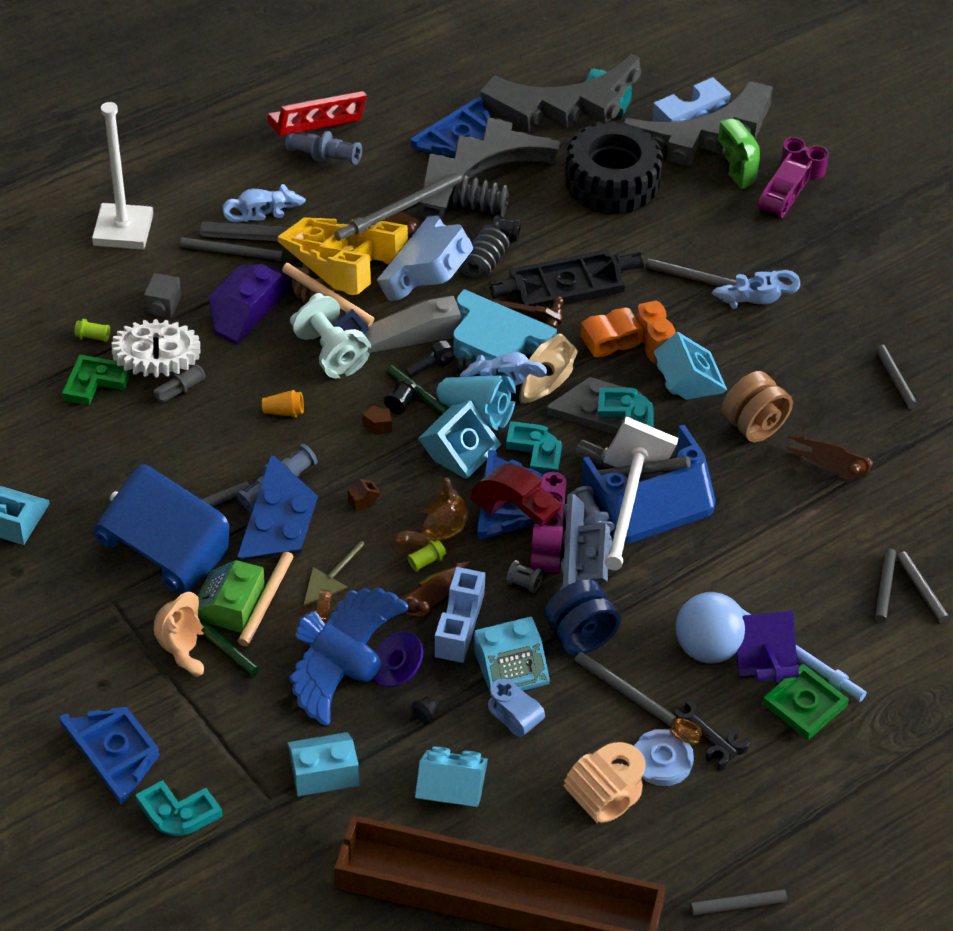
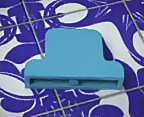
M464 289L457 298L461 320L459 326L454 331L453 354L458 359L463 358V360H466V358H469L473 363L476 362L479 355H483L485 360H492L510 352L532 355L542 343L556 336L557 329Z

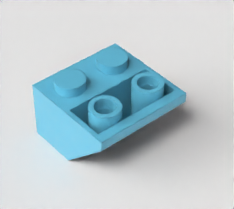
M0 486V538L25 545L49 506V500Z
M432 747V751L426 750L419 763L415 798L478 807L488 758H481V753L474 751H463L462 755L450 753L449 748Z

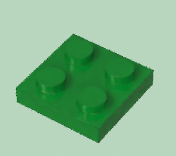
M802 664L799 666V678H785L763 697L762 705L805 739L809 740L848 706L849 699L806 665Z

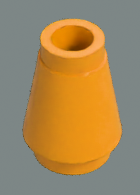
M291 390L262 398L263 413L297 417V414H303L304 401L302 393Z

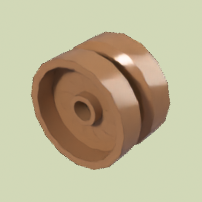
M756 371L744 376L731 388L722 403L721 412L728 422L738 427L739 432L748 441L755 443L765 440L780 429L792 411L793 400L783 388L776 385L775 381L768 374Z

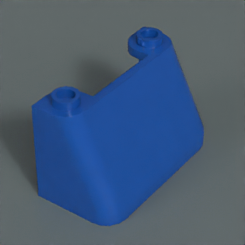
M141 464L130 474L94 526V537L103 546L115 547L120 541L162 568L163 583L169 590L183 594L190 592L228 553L229 523L218 510L150 466Z

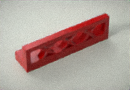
M361 91L281 106V111L268 114L266 122L281 136L361 120L367 95Z

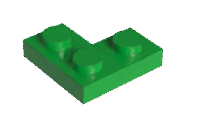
M79 354L62 392L63 401L90 405L98 386L125 390L132 374V369L125 371L124 365L117 366V361Z

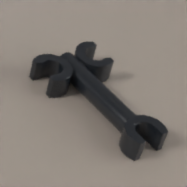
M685 701L684 709L688 713H682L677 708L674 710L678 724H690L713 745L707 750L706 760L710 761L714 757L721 758L717 765L718 771L725 770L729 760L733 759L736 755L748 752L751 742L749 739L743 743H736L739 731L735 729L729 733L726 741L696 715V705L692 701Z

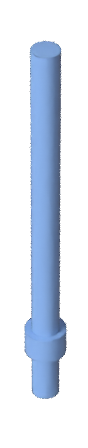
M743 610L744 615H751L745 610ZM796 645L798 661L827 679L828 683L838 691L843 690L859 702L864 699L867 692L848 680V675L840 670H833Z

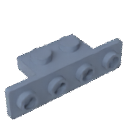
M568 494L567 504L564 506L566 531L563 532L565 552L564 558L561 561L563 586H561L560 590L579 580L590 579L598 583L607 582L608 568L605 566V558L609 554L610 527L606 523L584 525V502L575 494Z

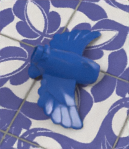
M363 588L358 592L354 590L348 591L345 600L338 602L337 611L331 614V618L327 623H324L315 611H311L310 614H305L304 617L299 618L295 637L305 642L310 648L304 653L303 660L296 663V671L291 673L289 679L294 684L292 691L297 696L298 706L305 709L309 717L316 718L323 725L330 724L333 694L344 675L362 682H369L376 676L381 667V660L366 643L380 625L390 618L408 610L407 603L404 600L398 599L394 593L385 592L382 588H374L371 591Z

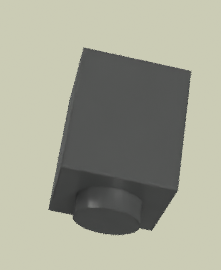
M158 273L153 274L144 294L146 314L172 318L181 298L179 277Z

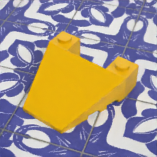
M303 218L280 234L278 242L333 289L345 291L349 295H356L371 284L370 261L373 259L379 260L389 265L408 242V227L403 224L380 221L368 227L367 231L357 236L353 234L341 241H337L334 232L349 224H337V219Z

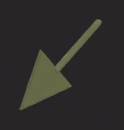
M360 541L329 575L313 567L304 606L348 589L347 586L333 578L365 545L363 541Z

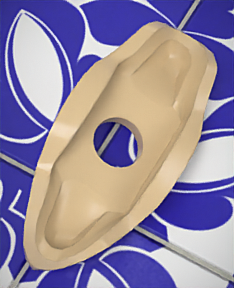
M557 334L549 341L542 343L529 358L530 362H538L551 367L553 375H545V377L541 378L528 374L520 386V404L531 403L548 395L558 388L572 373L573 362L578 350L563 334Z

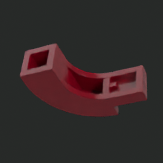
M514 464L497 466L474 486L470 499L490 516L509 502L518 507L541 527L557 514L562 506L558 500L541 487L542 479Z

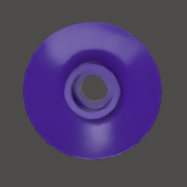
M400 631L391 634L378 645L375 653L381 660V667L374 677L375 681L384 687L391 688L406 683L414 676L423 658V646L417 636L407 631Z

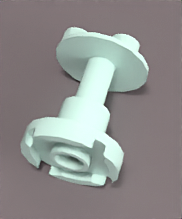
M317 293L311 296L309 302L291 316L290 323L293 326V331L298 338L304 340L315 339L321 336L320 344L323 348L319 356V365L329 377L337 379L343 373L349 376L359 370L368 360L370 354L367 350L368 347L371 348V343L361 331L355 329L343 331L340 327H333L332 324L338 320L340 315V305L335 298Z

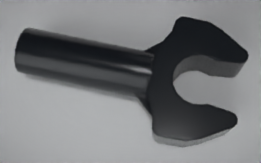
M446 340L434 343L431 354L406 368L407 374L412 378L434 364H438L442 368L445 367L455 357L450 351L452 347Z

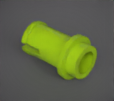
M87 319L77 320L74 335L79 337L80 340L89 338L107 342L110 335V325L87 322Z
M430 540L427 546L407 555V559L412 569L417 572L436 560L442 561L446 551L439 540Z

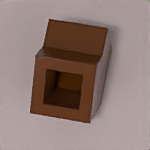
M373 405L362 414V425L373 434L391 433L392 420L389 408L380 409Z
M360 479L355 486L347 489L348 501L355 512L372 506L381 494L375 483L370 480Z

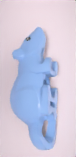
M282 184L279 191L270 192L262 189H248L237 200H227L223 204L222 210L225 218L232 222L265 220L266 215L273 213L276 218L284 217V212L280 209L300 206L306 199L296 192L288 190ZM235 207L243 215H233L229 211Z
M788 270L756 272L755 277L747 279L743 274L736 275V281L738 282L736 285L728 284L717 287L712 291V294L722 302L729 303L732 309H736L739 302L766 305L778 300L783 293L792 294L797 292L800 287V279L796 273ZM778 277L789 278L792 284L786 285L779 281Z
M510 352L492 360H485L483 355H479L476 362L470 364L460 374V377L504 375L510 377L516 386L523 383L528 374L541 378L545 377L546 367L538 362H530L525 355L519 352Z

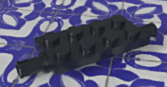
M608 249L513 268L509 269V279L489 283L490 293L493 299L515 294L521 304L533 307L537 305L546 308L553 307V299L556 296L563 298L562 305L622 293L625 291V283L621 277L622 272L643 268L644 259L640 251L619 256L618 254L610 255Z

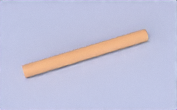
M289 263L284 265L282 272L315 293L335 298L340 305V309L348 312L350 309H353L368 327L374 322V317Z
M283 552L238 639L240 645L249 646L293 560L291 553Z

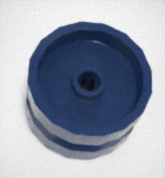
M590 579L579 580L558 591L549 600L544 610L545 620L553 632L557 634V638L566 652L573 655H578L580 652L586 654L598 649L615 635L621 623V616L611 601L608 600L599 583Z

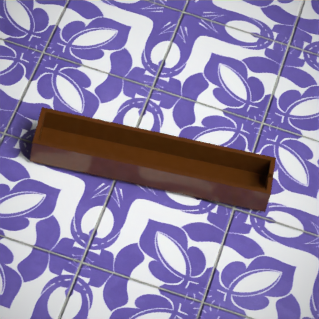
M355 815L351 817L344 837V844L341 846L334 867L335 889L517 931H657L666 890L665 885Z

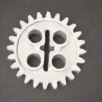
M154 319L153 323L143 320V325L134 322L133 328L124 326V331H117V336H113V342L111 343L113 360L117 361V366L124 365L125 371L133 369V374L141 371L144 377L149 373H153L155 377H158L159 373L169 376L171 371L179 374L180 368L188 370L189 365H195V360L199 359L200 354L199 336L194 335V330H188L186 325L179 327V322L170 325L168 320H165L163 323H159L157 319ZM154 337L159 338L158 359L153 358Z

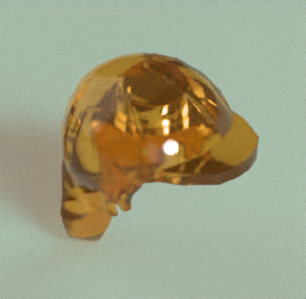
M449 478L442 479L439 498L433 503L427 504V509H423V512L429 514L423 523V530L420 533L407 530L401 531L396 535V541L400 545L415 543L423 546L427 545L430 540L448 539L462 530L468 516L467 505L462 496L452 488Z

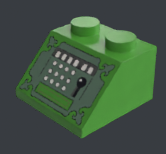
M235 560L210 571L198 594V617L207 624L242 633L265 589L263 567Z

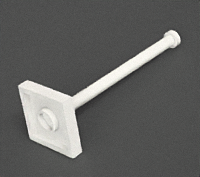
M106 102L101 106V113L105 116L115 204H101L92 237L93 246L144 250L153 218V207L126 205L115 116L118 110L115 103Z
M625 417L603 461L614 467L631 465L611 550L605 558V566L610 570H619L623 564L621 555L639 479L648 480L661 474V472L641 475L643 463L669 459L678 442L677 437L629 417Z

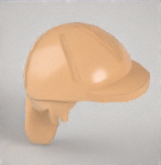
M185 592L176 600L165 604L158 611L154 620V634L160 646L173 654L179 667L186 669L194 677H198L203 674L204 665L199 660L191 658L189 652L196 645L197 634H204L201 631L204 627L198 618V596L192 592Z

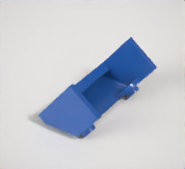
M685 425L679 426L676 457L688 456L691 463L690 468L678 469L639 482L624 544L708 517L714 512L716 499L706 458ZM589 456L583 458L581 486L592 487L596 505L601 512H607L609 515L608 521L614 523V530L610 533L612 538H614L628 479L623 474L616 472L601 476Z

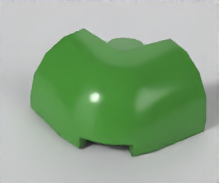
M727 119L720 121L718 141L725 148L724 157L730 163L729 175L741 189H745L757 179L760 161L759 145L739 120Z

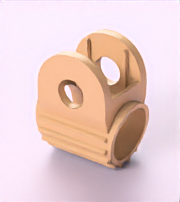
M623 742L610 743L597 750L594 754H586L580 758L567 774L563 786L596 823L614 820L636 803L641 796V778L645 772L644 756L636 747ZM615 759H623L628 762L629 766L611 763Z

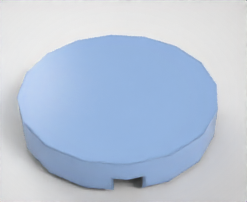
M662 729L644 733L636 745H634L643 754L645 759V772L642 779L657 786H671L683 781L692 769L694 761L693 749L688 740L680 738L673 731Z

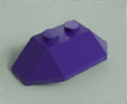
M262 264L240 265L209 296L215 334L238 344L293 288V278L276 267Z

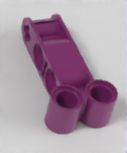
M797 137L787 138L783 143L781 166L761 194L757 209L759 211L764 209L775 213L782 219L809 178L820 179L825 176L829 156L828 150L818 145L807 148L802 139Z
M549 472L542 476L541 487L558 500L562 506L560 511L542 527L537 523L534 524L530 568L534 570L540 568L545 573L559 574L567 481L564 475L557 472Z

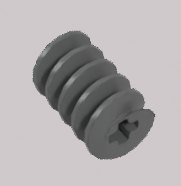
M465 175L463 181L456 185L453 205L457 206L461 202L463 208L471 205V209L474 211L480 207L482 213H487L490 209L491 214L494 216L500 211V216L503 218L509 199L507 185H504L502 190L498 191V184L496 182L490 189L488 188V180H485L482 186H479L478 178L475 177L472 184H469L468 176Z
M484 225L473 240V250L461 264L460 270L470 278L488 277L508 249V238L495 226Z

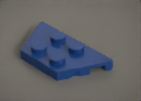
M478 96L410 139V147L454 159L459 135L482 140L488 117L490 118L488 110L485 111L482 98Z
M488 449L485 476L502 464H514L523 467L521 463L513 459L507 462L497 457L496 451ZM525 468L531 471L532 473L536 474L538 477L542 478L541 473L531 468ZM509 502L504 504L492 516L480 508L477 539L482 540L532 526L536 522Z
M271 455L237 560L245 561L247 558L264 556V558L271 557L283 552H301L318 496L275 456Z
M127 707L112 708L109 711H88V716L69 718V714L59 716L61 726L119 804L125 803L159 757V748Z

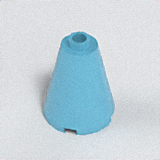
M504 375L449 377L439 383L436 395L439 398V402L448 408L452 405L471 400L490 429L499 430L498 427L504 428L512 416L515 402L511 401V392L516 393L514 381Z

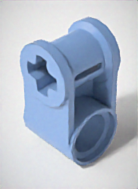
M498 679L491 685V698L488 703L489 712L506 725L516 736L523 737L545 718L542 706L517 687L511 680Z

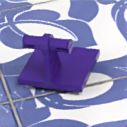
M793 611L742 616L745 634L742 644L736 653L738 676L755 675L756 682L774 680L775 683L782 682V679L799 678Z

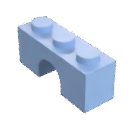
M712 77L693 86L692 102L682 101L674 94L654 102L652 122L683 121L711 114L730 103L731 93Z
M456 567L449 589L447 612H442L435 634V657L464 663L484 597L485 572Z

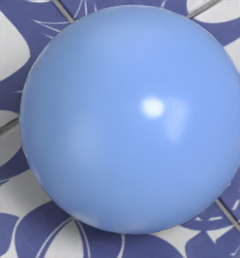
M705 592L695 595L682 606L678 613L675 625L677 640L682 649L697 661L711 664L726 661L737 653L744 639L745 626L742 618L744 612L732 598L724 594Z

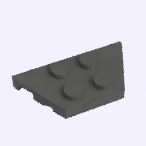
M589 377L550 403L547 407V415L616 435L625 417H599V389L626 387Z

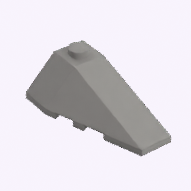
M454 296L422 300L373 322L368 327L369 330L364 334L371 343V348L368 347L367 351L372 353L454 338V331L459 326L461 314Z

